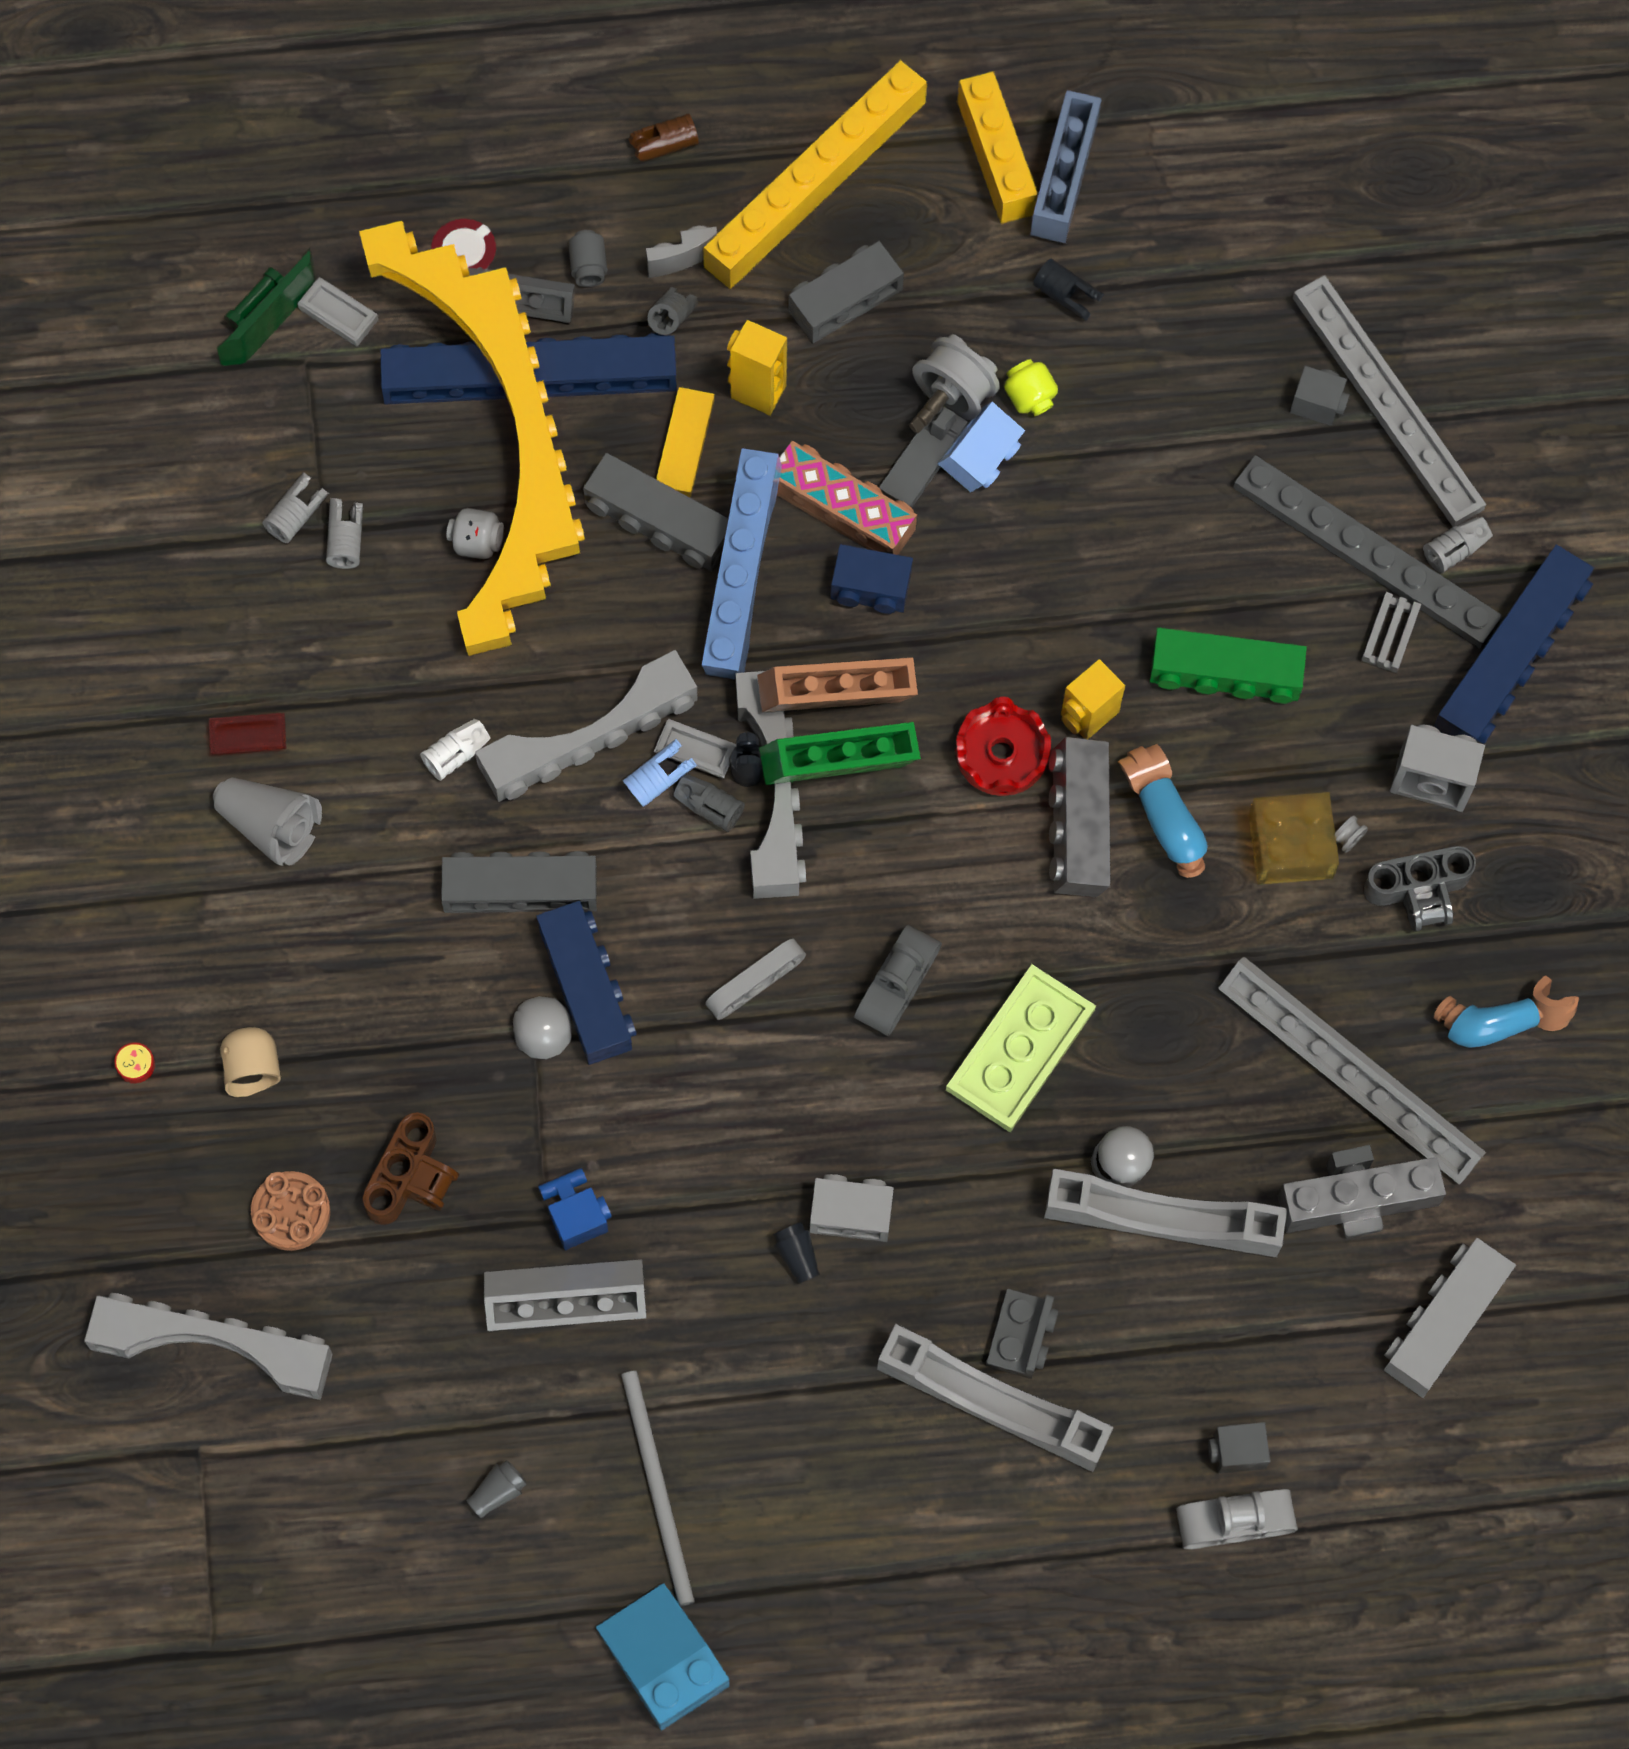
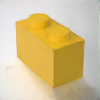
M1100 659L1071 682L1065 690L1061 710L1062 721L1069 731L1073 734L1079 733L1084 739H1089L1119 713L1124 694V683Z

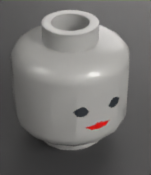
M465 508L459 512L456 519H450L448 523L447 540L452 541L457 555L488 559L494 552H499L502 547L504 525L499 522L498 517L493 512Z

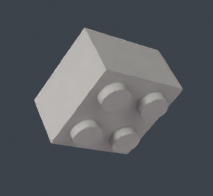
M1411 725L1399 753L1390 792L1463 812L1476 784L1485 745L1477 743L1474 738L1467 735L1451 736L1440 733L1437 728L1430 725Z

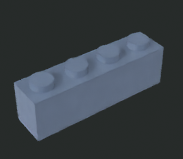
M1066 91L1033 213L1030 235L1066 243L1098 123L1102 98Z

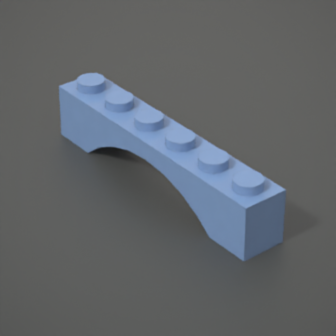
M741 449L702 660V667L706 675L735 679V673H744L760 562L768 525L776 502L782 469L779 454Z

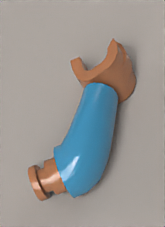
M1155 744L1147 748L1140 746L1127 752L1128 756L1118 762L1128 779L1130 787L1139 795L1158 841L1166 851L1168 858L1177 863V870L1181 876L1187 878L1198 876L1205 870L1203 856L1207 852V841L1203 831L1185 806L1170 779L1172 770L1163 750Z
M1545 975L1534 987L1532 1000L1524 999L1486 1008H1478L1475 1005L1466 1008L1462 1004L1456 1006V999L1449 996L1436 1009L1434 1019L1438 1022L1445 1021L1444 1026L1450 1030L1448 1038L1454 1043L1469 1048L1480 1047L1498 1042L1535 1026L1547 1031L1563 1029L1577 1012L1579 997H1564L1561 1000L1548 998L1552 980Z

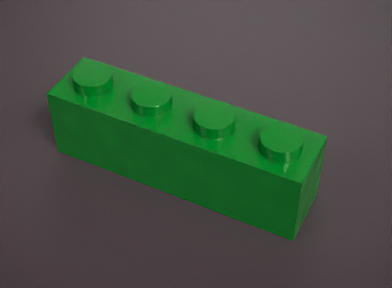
M1157 628L1153 647L1150 683L1158 684L1159 687L1170 690L1187 687L1195 688L1197 692L1202 694H1215L1218 691L1232 693L1233 696L1241 699H1251L1258 696L1270 698L1271 701L1280 704L1292 701L1298 702L1303 689L1307 646Z
M914 722L781 738L759 747L766 785L900 768L921 759Z

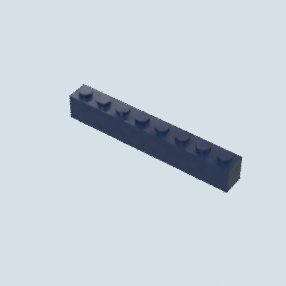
M652 333L646 337L614 335L606 339L580 336L573 340L557 341L553 338H541L536 342H526L527 348L535 347L540 367L533 369L536 382L544 381L548 397L677 391L674 335L666 336L658 333ZM474 341L466 342L463 345L450 346L443 343H431L426 347H409L398 344L390 348L380 349L381 389L384 404L507 399L492 366Z

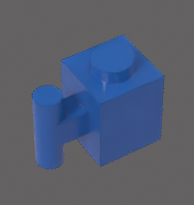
M582 1168L538 1186L544 1201L559 1195L561 1201L549 1205L548 1210L565 1250L607 1233L606 1220L612 1217L604 1197L596 1198L592 1188L577 1194L575 1193V1187L587 1183Z

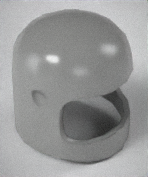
M1131 1126L1117 1127L1109 1131L1094 1148L1091 1157L1092 1171L1100 1179L1130 1188L1136 1185L1150 1170L1154 1158L1153 1145L1148 1136L1141 1130ZM1097 1152H1098L1099 1162H1100V1164H1101L1103 1170H1104L1112 1179L1109 1180V1179H1107V1178H1105L1104 1176L1101 1175V1173H1100V1171H1099V1169H1098V1167H1097V1161H1096Z

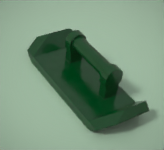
M310 248L302 254L301 260L285 277L269 267L263 274L264 277L233 310L227 312L224 319L235 331L217 347L221 365H237L247 362L298 307L297 303L315 283V270Z

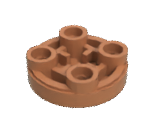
M293 1171L275 1172L270 1174L257 1189L251 1203V1218L258 1235L270 1246L287 1251L300 1250L316 1242L325 1232L330 1220V1203L325 1189L311 1176Z

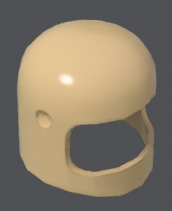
M256 1027L241 1028L231 1032L223 1039L220 1057H222L224 1066L225 1091L230 1096L247 1097L280 1082L281 1076L275 1040L267 1031ZM263 1074L262 1079L255 1083H231L238 1078Z

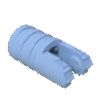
M677 739L622 780L643 807L697 766L692 758L685 760L668 776L660 767V763L667 758H671L682 747Z

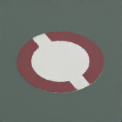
M457 219L446 223L436 232L431 244V249L454 244L457 256L465 255L468 268L478 269V267L486 269L492 263L496 253V242L492 232L484 224L472 219Z

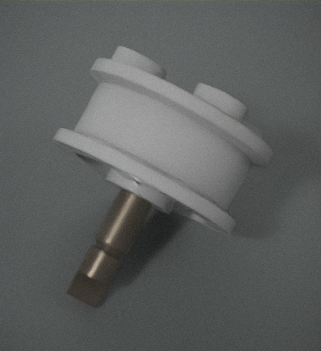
M951 334L949 337L937 338L931 345L932 353L926 360H919L912 369L918 386L930 398L924 408L920 410L909 424L910 428L918 434L924 426L926 427L934 418L933 416L942 407H946L965 420L977 418L981 412L980 404L985 398L993 397L999 390V381L995 375L997 372L996 365L988 358L979 356L956 335Z

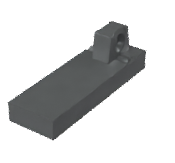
M478 267V269L468 268L470 276L493 271L482 269V267ZM508 274L509 279L516 278L522 298L515 301L518 313L525 312L526 316L571 322L575 284Z
M942 407L933 416L934 418L926 427L924 426L919 434L917 433L880 485L879 488L883 495L893 501L901 500L913 508L941 466L937 463L968 425V421L946 407Z

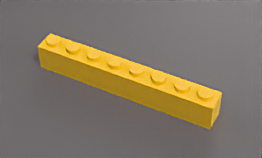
M900 60L704 246V268L731 290L925 104L927 81Z

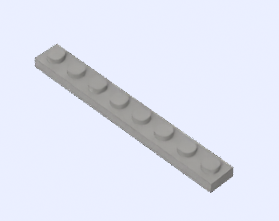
M1324 275L1295 291L1293 300L1453 527L1484 511L1486 503L1326 276Z
M1245 957L1237 962L1219 987L1220 991L1426 1158L1437 1157L1440 1169L1459 1185L1485 1155L1486 1152Z

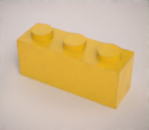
M746 320L741 331H734L727 346V350L730 351L727 366L731 368L728 377V383L731 384V399L771 416L786 388L787 337Z

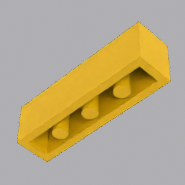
M994 71L959 80L957 102L1000 223L1003 224L1032 216L1038 193Z

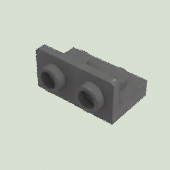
M1007 1289L986 1367L1032 1379L1035 1368L1043 1370L1049 1348L1041 1345L1045 1331L1053 1333L1059 1311L1058 1309L1051 1308L1054 1300L1053 1296L1046 1295V1299Z

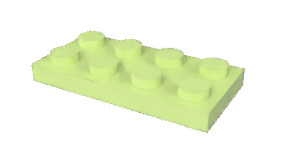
M1032 964L947 1084L946 1091L1011 1132L1094 1013L1096 1005Z

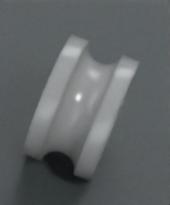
M1354 815L1337 830L1331 839L1335 844L1341 843L1342 851L1345 853L1349 852L1368 831L1365 825L1359 826L1357 824L1358 819Z

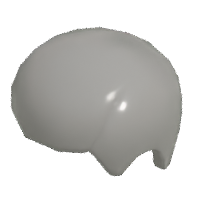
M538 996L525 1000L518 1006L513 1017V1031L516 1044L521 1051L531 1058L548 1059L561 1054L571 1040V1020L567 1008L555 998Z

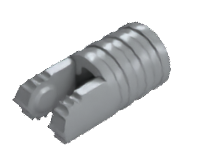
M304 472L263 520V525L267 531L284 543L291 541L329 495L327 491L321 488L315 492L307 505L296 496L299 492H302L309 484L310 477Z
M330 499L326 562L333 567L347 569L359 565L363 515L362 503L356 502L353 504L350 510V521H341L342 499Z

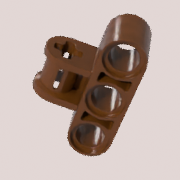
M418 1112L410 1113L402 1119L364 1191V1207L370 1220L376 1224L386 1225L394 1222L400 1215L408 1198L441 1211L444 1206L442 1200L451 1182L457 1181L459 1177L458 1172L451 1167L430 1158L437 1140L433 1123L425 1114ZM420 1127L428 1131L427 1136L421 1141L415 1142L407 1138L409 1132L414 1128ZM403 1161L410 1165L408 1172L402 1176L390 1173L391 1167L397 1162ZM379 1196H388L392 1199V1204L385 1210H375L372 1204Z

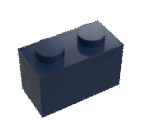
M840 544L831 584V599L837 600L841 605L848 607L865 605L874 607L876 611L892 614L895 611L904 613L912 574L913 558Z

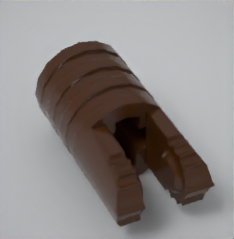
M689 113L630 133L628 138L630 144L636 149L635 155L640 161L654 159L699 144L696 128Z

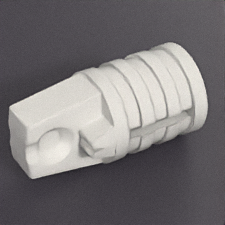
M473 719L447 733L437 743L432 744L429 749L420 753V756L432 775L441 781L446 775L451 774L454 769L459 768L464 762L471 759L475 755V751L481 749L491 738L483 724L479 720Z

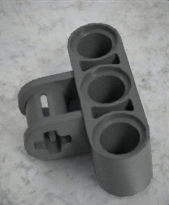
M1453 846L1382 861L1370 869L1363 886V893L1370 903L1377 906L1403 902L1408 921L1414 932L1420 931L1422 926L1441 922L1445 925H1450L1453 923V911L1448 892L1462 889L1468 884L1476 867V858L1468 848ZM1447 864H1460L1465 873H1453L1449 870ZM1411 871H1422L1426 874L1428 881L1420 882L1415 880L1411 875ZM1374 879H1386L1390 882L1392 888L1383 890L1376 886Z
M908 924L891 948V952L881 969L875 975V979L863 997L854 1018L889 1037L937 957L942 942Z

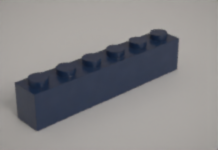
M1556 544L1443 707L1433 727L1437 728L1440 733L1451 736L1467 735L1474 738L1477 743L1479 741L1485 744L1496 728V725L1491 722L1497 713L1504 716L1513 704L1516 697L1511 693L1517 684L1524 687L1536 668L1532 667L1531 664L1536 656L1542 659L1546 656L1555 641L1550 636L1556 627L1563 630L1573 616L1574 611L1569 609L1576 599L1582 602L1591 590L1594 583L1590 582L1589 578L1594 567Z

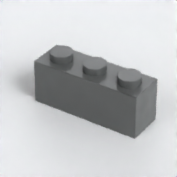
M880 241L870 247L865 245L857 249L850 259L840 265L835 263L827 267L821 276L813 281H805L798 284L789 294L788 311L811 343L814 344L902 291L904 273Z

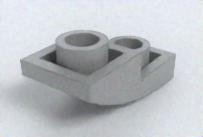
M694 226L686 231H680L681 244L679 245L662 243L654 248H646L649 278L675 273L704 260V246L717 235V228Z

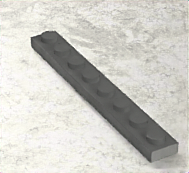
M1255 455L1235 481L1233 487L1235 490L1396 595L1406 598L1407 602L1414 604V602L1420 603L1421 611L1479 649L1502 618L1500 613Z

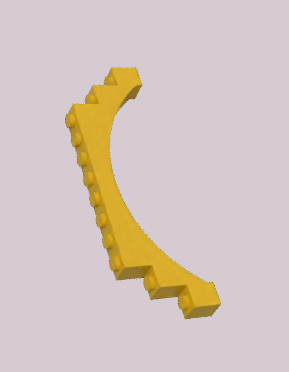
M402 221L359 231L371 278L381 275L406 286L432 302L452 318L475 342L490 363L508 399L515 419L519 441L520 478L517 504L510 532L499 560L485 585L467 609L457 611L468 656L510 646L512 643L509 634L516 632L511 610L505 612L503 610L545 600L544 587L551 585L546 565L538 566V564L580 554L579 541L585 540L580 518L572 520L569 507L575 506L576 503L571 484L563 485L560 472L567 471L562 450L554 451L551 438L558 436L553 415L545 416L542 403L549 402L544 381L536 382L533 369L540 368L535 347L527 348L524 335L530 334L527 316L525 312L518 313L515 301L522 299L517 279H509L506 267L470 276L465 255L457 256L454 244L418 253L413 231L405 233Z

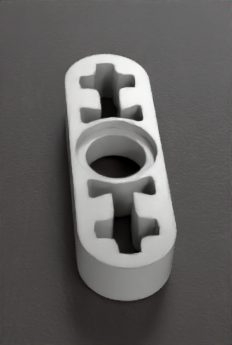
M794 938L785 941L715 991L706 1001V1006L718 1020L727 1017L802 962L806 953Z

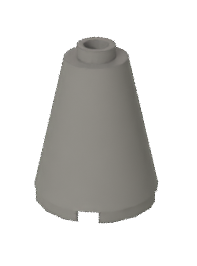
M232 777L219 783L213 794L215 810L270 860L283 866L282 863L289 866L295 864L304 856L315 839V836L310 834L313 824L320 825L322 819V806L318 799L308 794Z

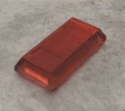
M285 713L209 718L211 755L287 749Z

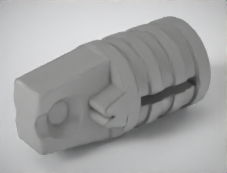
M1476 517L1452 527L1449 531L1433 539L1432 542L1425 544L1423 550L1432 568L1438 573H1443L1448 568L1456 565V563L1464 560L1465 557L1472 555L1493 535L1483 517Z

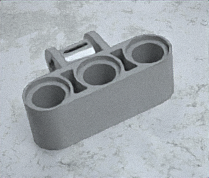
M1288 1489L1260 1493L1255 1491L1251 1492V1494L1227 1498L1223 1496L1214 1500L1189 1503L1176 1508L1184 1549H1197L1290 1534L1298 1530L1291 1493Z

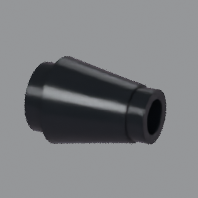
M802 1222L773 1234L776 1244L773 1246L793 1276L796 1277L798 1284L820 1275L810 1231H805Z

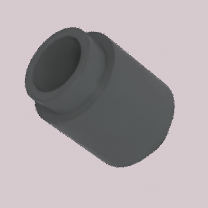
M592 230L578 231L568 241L571 275L576 279V283L579 286L594 287L600 285L605 281L604 275L607 273L604 238Z

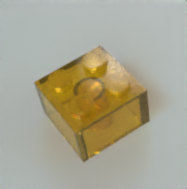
M1329 792L1253 799L1249 811L1258 885L1334 878L1339 865Z

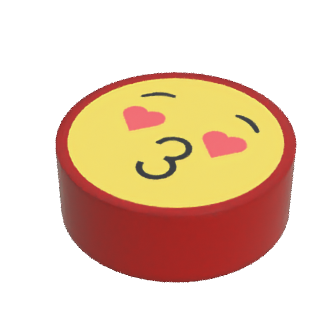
M141 1043L126 1044L118 1050L115 1056V1068L119 1076L126 1082L135 1084L144 1082L154 1072L155 1059L150 1049Z

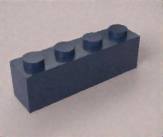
M577 901L536 915L539 932L588 1065L631 1051V1037L636 1036V1030L630 1014L622 1015L618 1003L624 1001L617 980L610 981L605 968L610 967L611 964L604 945L597 946L592 935L598 932L591 910L584 912L581 902Z

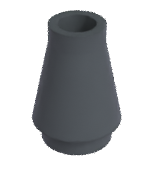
M505 1460L500 1466L497 1463L473 1495L467 1499V1502L483 1518L489 1512L521 1495V1489L527 1485V1482L508 1460Z

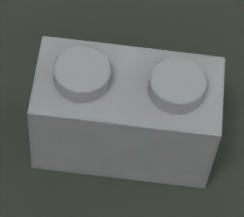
M834 1174L824 1175V1179L815 1178L810 1233L887 1242L894 1187L886 1186V1182L877 1179H864L863 1183L847 1182L846 1177Z

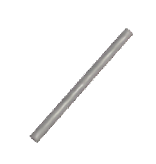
M629 1371L621 1376L678 1604L680 1606L690 1605L695 1601L637 1371Z

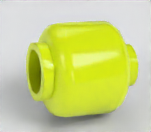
M1028 359L1006 373L1008 379L1004 383V389L1019 413H1029L1032 411L1034 416H1038L1054 406L1051 399L1058 393V386L1044 363H1033L1032 359Z

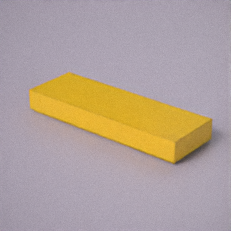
M679 387L656 480L691 498L715 394Z

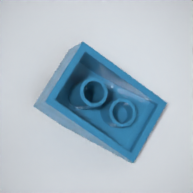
M664 1583L596 1627L661 1731L729 1687V1678Z

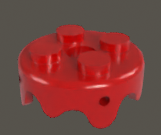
M998 697L989 704L973 709L967 714L956 738L955 755L957 765L966 780L978 790L997 796L1015 795L1029 789L1043 775L1048 764L1051 736L1046 731L1040 716L1034 710L1022 709L1016 706L1012 699L1008 697ZM998 743H1006L1012 748L1013 753L1010 757L1001 759L996 757L991 749Z

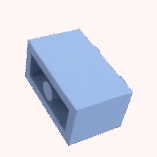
M991 402L981 408L977 418L972 419L937 464L969 492L981 486L987 488L1000 474L997 467L1003 459L1008 461L1020 448L1021 444L1018 442V439L1025 430Z

